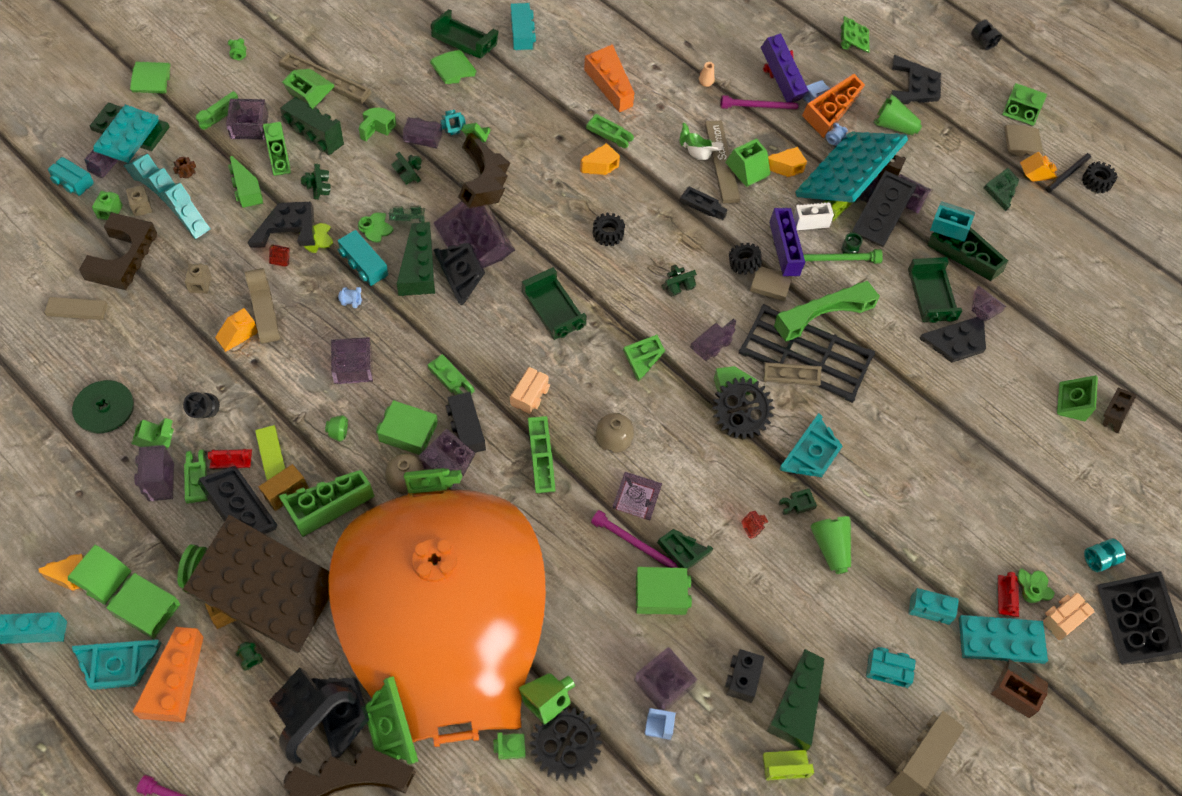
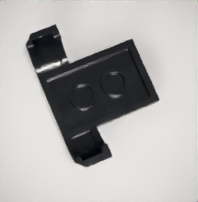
M299 667L269 700L286 726L280 735L279 745L290 762L293 764L302 762L296 753L298 746L335 705L341 702L355 703L357 695L350 685L344 682H332L319 690L306 671Z

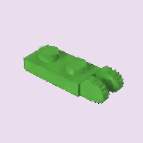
M233 91L208 109L196 114L200 129H208V127H211L240 108L241 104L238 95Z
M597 114L586 124V129L625 149L629 145L628 141L631 142L634 139L632 133Z
M443 354L427 364L428 369L451 393L455 395L462 394L463 392L459 389L461 386L471 394L475 392L474 387Z
M204 449L199 450V462L193 463L192 452L186 451L184 484L185 502L187 504L208 501L207 496L198 485L199 478L207 476Z

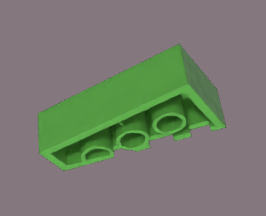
M362 470L336 477L334 481L328 483L320 482L315 487L306 490L305 488L298 489L296 493L290 495L283 494L279 495L299 533L304 537L370 500L375 495L370 482Z

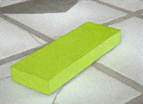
M275 425L255 430L266 480H269L285 469Z

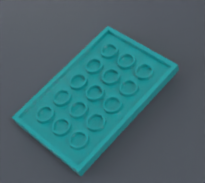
M849 132L846 138L838 143L833 151L828 154L823 162L795 191L796 196L800 198L854 202L908 141L907 135L898 133Z

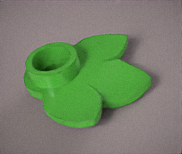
M374 213L370 217H362L358 222L359 231L365 233L368 240L376 243L381 242V236H387L394 230L390 224L384 222L386 219L385 213Z
M1022 568L1018 571V582L1023 587L1022 596L1027 602L1049 601L1054 597L1055 592L1047 587L1048 577L1044 572L1035 571L1031 575Z

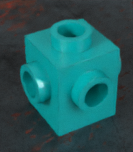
M455 109L445 111L446 115H441L442 120H440L442 130L451 135L460 134V130L466 124L464 115L461 112H456ZM450 119H453V120H454V124H453V125H450V122H449Z

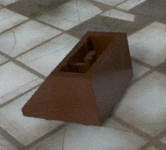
M1009 659L991 695L1027 718H1031L1039 712L1047 696L1048 682Z

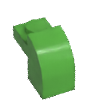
M378 107L366 110L363 113L364 122H361L359 125L360 139L367 141L375 131L387 136L396 126L395 113Z
M164 418L159 424L142 420L135 428L131 444L153 450L169 448L174 431L171 428L173 420Z

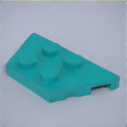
M817 414L779 470L823 477L843 446L835 438L831 428L827 427L822 421L823 417L821 414Z
M160 640L78 645L72 646V650L79 661L81 671L84 673L87 685L91 690L134 687L140 682L161 646Z

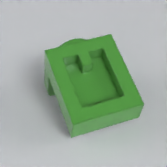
M477 123L465 124L461 129L466 136L468 133H473L482 142H486L491 131L489 127L480 128Z
M497 732L498 739H493L494 753H498L499 760L525 758L524 733L502 735V732Z

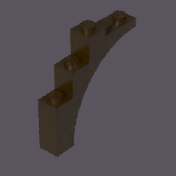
M468 133L462 148L475 163L479 177L465 182L458 198L468 208L499 203L505 190L503 185L508 177L506 172L510 162L500 153H494L473 133Z
M365 746L363 751L360 750L355 757V767L332 756L329 757L328 761L325 760L319 769V777L294 766L293 770L288 771L286 774L283 788L290 793L289 796H330L350 788L367 786L390 788L406 794L416 772L414 767Z

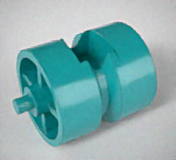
M1114 538L1090 546L1084 551L1085 560L1094 572L1104 571L1123 563L1126 559L1123 546Z

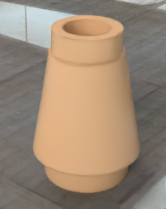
M712 62L705 63L699 76L702 86L709 87L715 81L714 64Z

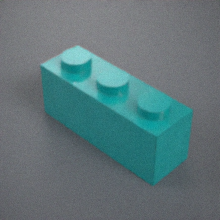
M511 3L514 50H533V43H536V33H532V31H535V23L531 21L534 19L533 10H530V3Z
M356 230L337 240L339 254L342 258L345 257L353 270L356 269L358 271L359 277L363 282L366 281L372 286L389 275L387 264Z
M59 612L0 614V644L64 642L67 620Z

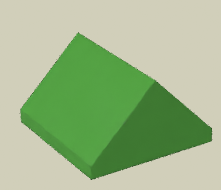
M1097 375L1059 382L1057 414L1086 421L1096 409Z

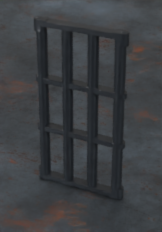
M763 304L738 354L751 357L764 364L765 362L783 364L788 356L809 366H822V372L855 385L853 393H850L822 380L821 385L817 387L853 403L867 368L875 355V351L858 346L837 337L838 335L830 334L807 324L804 330L831 341L828 348H824L801 337L790 340L787 348L753 334L756 327H759L782 337L773 325L760 320L764 313L777 318L780 312ZM751 340L783 354L780 362L746 348L749 341ZM793 343L824 355L821 363L790 350ZM834 343L868 357L865 365L831 351ZM829 357L862 371L859 379L825 365L827 358Z

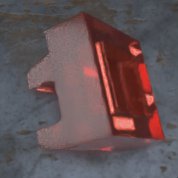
M272 244L269 247V264L287 267L290 259V248Z
M755 510L749 512L741 523L751 539L760 534L765 528L763 524L768 523L765 515H758Z

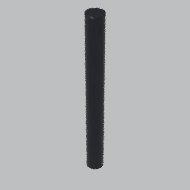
M1086 153L1049 184L1046 187V191L1052 192L1091 159V154Z

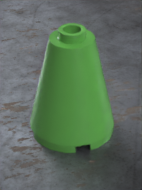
M890 94V99L887 98L877 113L879 118L874 119L873 123L877 126L912 136L914 133L918 134L922 128L921 120L900 100Z
M843 516L837 517L834 520L825 519L812 523L810 525L811 531L830 570L835 571L836 574L847 573L848 568H851L850 517Z

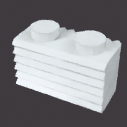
M829 202L824 204L814 203L810 205H797L793 217L797 230L830 228L834 214Z

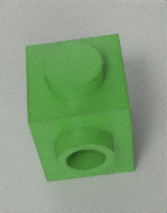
M100 191L92 209L97 219L108 220L111 213L119 214L123 205L118 194Z

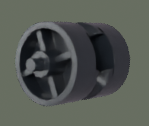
M987 19L976 24L971 32V35L978 42L980 41L985 50H990L997 46L1002 38V34Z
M193 392L184 399L183 408L185 413L192 418H212L218 413L220 403L218 398L212 393Z

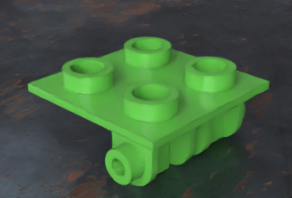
M844 16L843 24L841 25V47L848 49L853 44L869 53V29Z

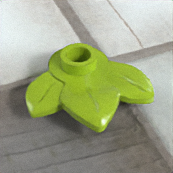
M318 223L313 226L315 229V246H304V248L311 253H316L319 247H330L333 244V240L327 234L331 228L330 225Z

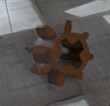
M179 157L173 162L175 166L173 167L174 173L178 174L180 178H190L196 173L194 169L196 168L195 162L190 161L189 157Z

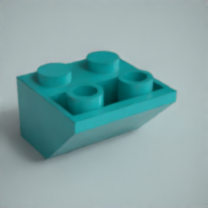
M941 201L930 231L965 242L975 212Z

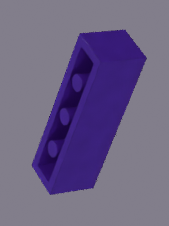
M782 34L768 37L760 48L786 102L793 103L801 100L809 90Z
M774 208L769 223L782 276H800L805 265V259L791 208Z

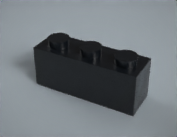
M466 392L447 397L448 405H445L447 416H451L453 420L450 422L452 433L456 432L458 437L455 438L457 450L461 449L463 456L485 451V439L471 393Z

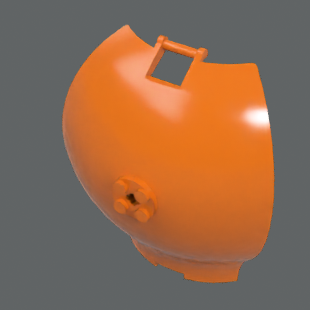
M447 488V490L408 493V495L375 506L355 518L345 528L333 551L329 571V596L334 625L342 649L354 673L372 698L377 690H381L384 686L383 681L386 678L394 676L412 741L416 742L433 737L434 747H440V744L469 739L478 741V730H519L522 728V697L519 687L525 685L535 657L545 609L544 562L536 534L525 515L516 506L501 497L478 491ZM471 722L472 730L439 735L438 727Z

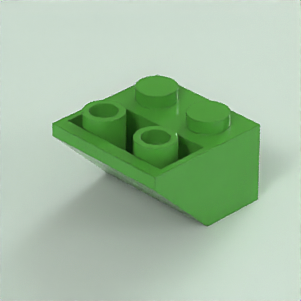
M312 69L293 70L282 81L290 95L308 103L311 109H314L334 87L333 83Z
M1015 83L1002 115L1034 126L1047 94Z
M757 138L733 149L725 162L746 187L770 176L767 150Z

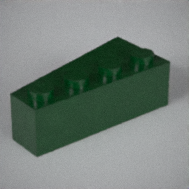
M294 97L280 107L283 122L292 126L298 134L301 133L308 142L315 144L321 152L324 151L327 155H331L344 145L339 120H331L330 115H322L319 109H311L308 103L297 97Z
M806 649L799 657L767 732L801 750L808 751L813 741L825 659Z

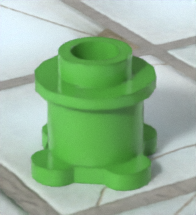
M244 39L228 40L230 57L234 60L244 59L246 57Z

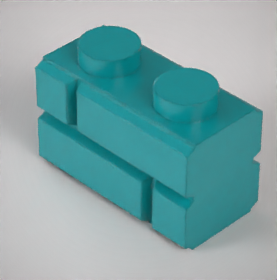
M61 157L56 161V164L48 168L51 181L56 185L61 184L70 194L73 192L81 196L86 189H89L94 184L89 172L64 157Z
M917 588L911 595L908 613L909 615L936 622L940 621L950 625L957 616L959 600L955 597Z
M877 647L869 653L866 678L904 688H909L913 684L916 659L910 658V655L906 653H890L888 649L883 647Z

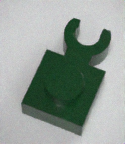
M810 488L791 493V499L782 498L778 503L779 505L785 504L788 506V508L783 510V515L790 514L793 509L799 514L816 509L817 507Z

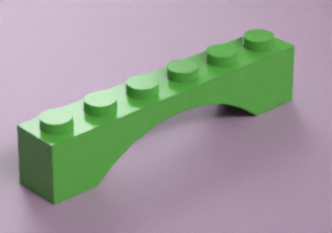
M868 281L856 283L847 289L843 288L836 293L827 294L823 298L814 299L807 304L798 305L788 311L780 312L777 315L774 327L786 342L801 336L807 324L824 313L832 311L862 313L875 308L880 295Z

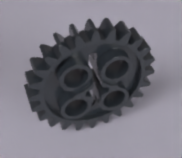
M741 377L739 382L734 378L732 380L733 384L727 381L725 383L726 387L720 386L721 392L715 393L718 399H713L712 402L717 404V406L712 407L711 410L717 411V413L712 417L719 419L716 425H723L720 431L728 430L727 436L734 433V439H737L739 434L742 440L746 439V435L751 439L753 438V432L758 436L760 435V430H766L764 424H771L767 418L774 417L772 413H769L770 410L775 409V407L769 406L773 399H767L770 392L764 393L765 386L759 388V381L752 384V378H749L747 382H745L744 377ZM746 392H750L753 395V401L746 399ZM728 397H732L735 400L734 406L728 405ZM754 403L759 404V406L748 408L745 411L740 410L727 414L728 410L737 409L740 406L745 407ZM752 410L758 413L759 417L757 420L751 417ZM734 415L740 418L741 422L739 425L733 423L732 418Z
M566 707L563 713H559L545 725L541 721L542 725H534V729L538 733H531V737L535 741L530 742V747L536 748L531 751V756H538L534 760V764L542 763L540 772L547 769L548 778L554 773L556 774V781H558L560 775L564 776L565 782H567L570 775L576 781L577 773L584 777L585 768L592 771L590 762L597 764L598 759L594 755L601 754V750L596 747L601 746L602 741L596 739L600 737L601 733L594 732L597 724H589L591 716L586 719L583 718L584 711L576 715V708H573L572 712L568 713ZM563 724L568 730L565 733H559L555 728L557 725ZM576 727V731L571 736L570 743L565 747L559 761H555V758L561 751L562 742H566L571 729ZM578 735L586 737L587 742L578 744L575 738ZM547 744H554L557 750L549 753L544 747ZM566 755H573L576 758V762L568 764L564 761V757Z

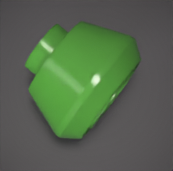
M344 415L332 417L330 421L326 422L325 432L328 433L329 437L338 442L345 440L348 419Z

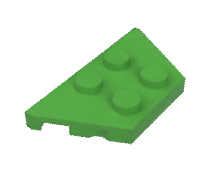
M394 676L383 681L384 686L381 690L375 692L372 701L368 702L365 706L369 717L367 724L376 751L396 760H406L407 764H413L418 762L396 682Z

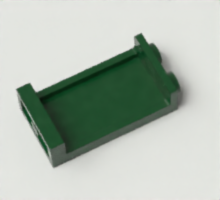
M450 9L433 20L430 26L431 37L479 59L497 45L498 30L493 28L485 34L452 19V10Z
M947 257L912 259L908 268L922 322H953L958 320L962 313V308H957L946 272V267L949 263Z
M554 267L522 281V293L554 340L564 338L569 333L580 330L586 325V314L580 313L557 279V271Z

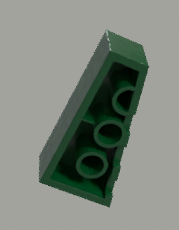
M430 222L411 224L397 280L398 296L435 294Z
M971 227L965 242L936 232L931 234L928 242L929 247L989 281L994 280L1004 272L1008 260Z

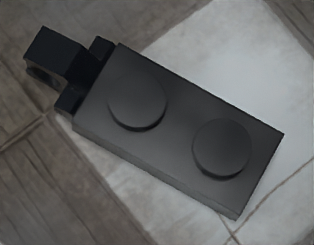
M690 186L680 197L679 202L708 216H715L721 220H724L727 216L728 209L722 207L718 203L719 200Z

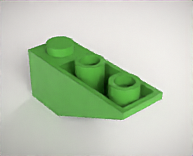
M281 122L263 124L273 176L291 173Z
M230 156L231 164H228L230 174H234L231 180L233 187L237 188V191H234L237 202H241L242 208L263 204L257 178L233 156Z

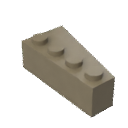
M944 711L938 716L933 715L926 724L929 728L927 730L923 729L916 740L919 742L916 745L913 744L906 753L908 757L906 760L903 759L897 766L896 774L885 789L893 796H919L927 788L965 727Z

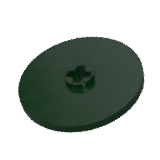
M112 380L98 381L88 385L79 392L73 402L72 414L76 423L85 431L98 434L107 433L118 429L130 418L134 408V399L130 390L122 383Z

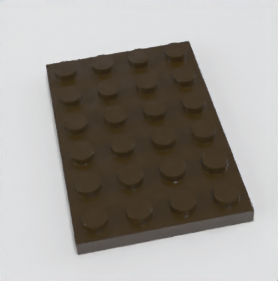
M229 515L182 591L288 649L299 653L330 598L329 571Z

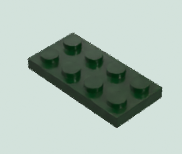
M108 102L90 124L91 131L103 134L123 107ZM159 120L140 148L152 152L170 128L169 124Z

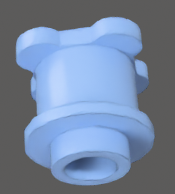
M834 123L832 131L826 134V139L829 144L837 146L841 140L846 138L848 130L846 127Z
M344 287L338 295L343 306L351 304L353 308H357L362 302L361 288L356 287V290H350Z

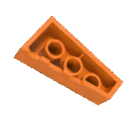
M613 44L586 55L585 72L617 111L622 112L633 107L634 90Z
M855 74L851 75L809 102L802 116L825 138L826 134L833 128L832 125L837 123L857 100L865 84Z
M175 627L133 710V713L139 719L171 722L185 721L203 642V635L197 628Z

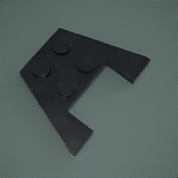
M894 55L892 70L908 72V92L892 90L891 94L903 102V104H910L912 101H918L919 103L939 101L941 97V73Z
M311 201L278 203L249 239L248 245L250 248L265 247L271 233L300 232L297 239L299 246H315L314 208Z

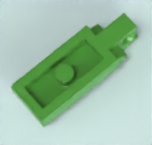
M444 468L405 472L403 475L409 494L447 490L453 484L460 483L463 478L461 470L449 472V469Z

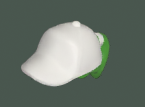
M682 123L679 141L682 147L688 149L692 157L697 160H707L711 156L712 151L723 149V145L720 142H711L710 139H704L698 134L690 133L687 124Z

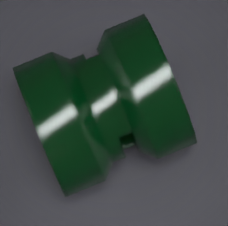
M854 232L848 233L841 247L842 253H858L863 241L862 237Z

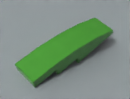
M547 416L528 418L535 493L556 492Z

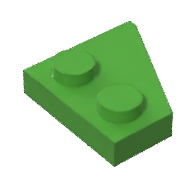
M658 335L623 348V352L637 381L644 377L665 352Z

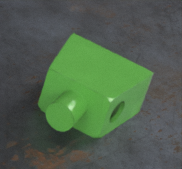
M546 674L519 687V691L524 705L545 725L570 705L568 691L574 688L575 684L570 676L559 681L552 674Z

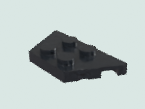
M469 243L460 244L459 246H448V249L443 250L436 248L433 251L458 303L463 305L484 276L485 271L472 245Z
M981 315L924 333L920 336V339L923 342L926 340L933 345V349L942 354L951 363L984 353L986 350L984 316Z
M313 678L312 681L319 690L332 682H344L350 685L357 695L354 704L341 702L335 705L322 719L332 757L338 759L369 721L359 683L355 678Z

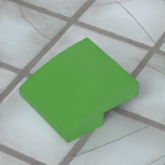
M461 50L447 52L430 60L431 65L445 84L459 83L461 77H473L476 74L475 68Z
M135 62L130 90L138 93H166L167 80L170 79L171 64Z
M94 545L70 573L68 581L86 590V595L106 605L131 574V570L116 557L99 546Z

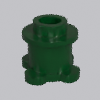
M244 642L237 647L238 650L235 652V655L240 658V665L243 671H247L251 667L263 662L261 654L257 653L255 649V643Z

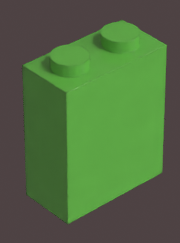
M393 400L391 406H388L385 410L383 422H380L377 426L376 433L378 434L379 442L423 456L438 425L437 415Z
M637 567L636 614L686 615L688 608L692 606V596L688 595V588H691V575H687V568Z
M134 573L130 578L126 579L119 593L110 599L106 609L116 618L154 640L181 604L175 596Z

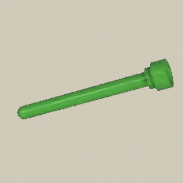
M874 249L869 253L803 254L805 261L869 260L877 264L882 263L883 259L881 249Z

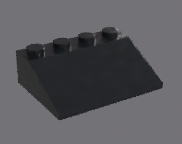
M1161 571L1097 585L1121 665L1163 662L1182 658V632Z

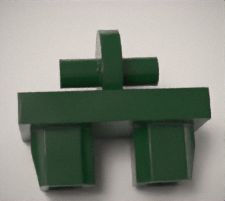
M400 152L395 154L398 159L391 165L398 174L406 168V171L400 175L404 183L407 185L413 180L419 183L421 179L414 169H421V158L410 155L407 162Z
M314 163V171L311 174L307 172L301 177V184L307 187V189L312 188L313 199L319 200L320 195L330 194L331 185L322 183L328 182L329 170L320 169V164Z
M672 265L671 272L667 273V277L673 278L666 280L661 285L663 290L667 289L671 297L682 292L679 287L681 283L684 284L686 291L694 289L697 286L694 279L697 275L695 270L684 273V267L678 268L677 265Z

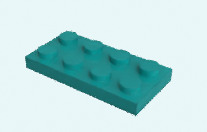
M124 105L93 146L94 152L129 163L158 123L159 116Z
M961 615L959 617L962 658L999 661L1011 659L1014 662L1041 664L1048 662L1043 621Z

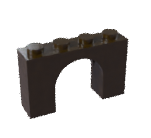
M111 213L104 225L108 236L131 243L130 250L124 256L114 260L87 255L79 271L86 281L126 290L129 284L133 282L136 271L140 269L143 258L149 252V247L156 240L157 231L152 222Z

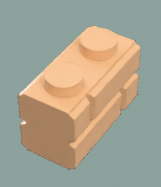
M528 367L510 396L511 406L521 409L528 414H531L533 409H537L541 402V395L546 394L550 387L548 375Z
M1075 593L1071 597L1067 594L1059 601L1061 606L1058 608L1053 606L1044 613L1047 617L1043 620V624L1060 641L1094 613V609L1085 602L1079 593Z

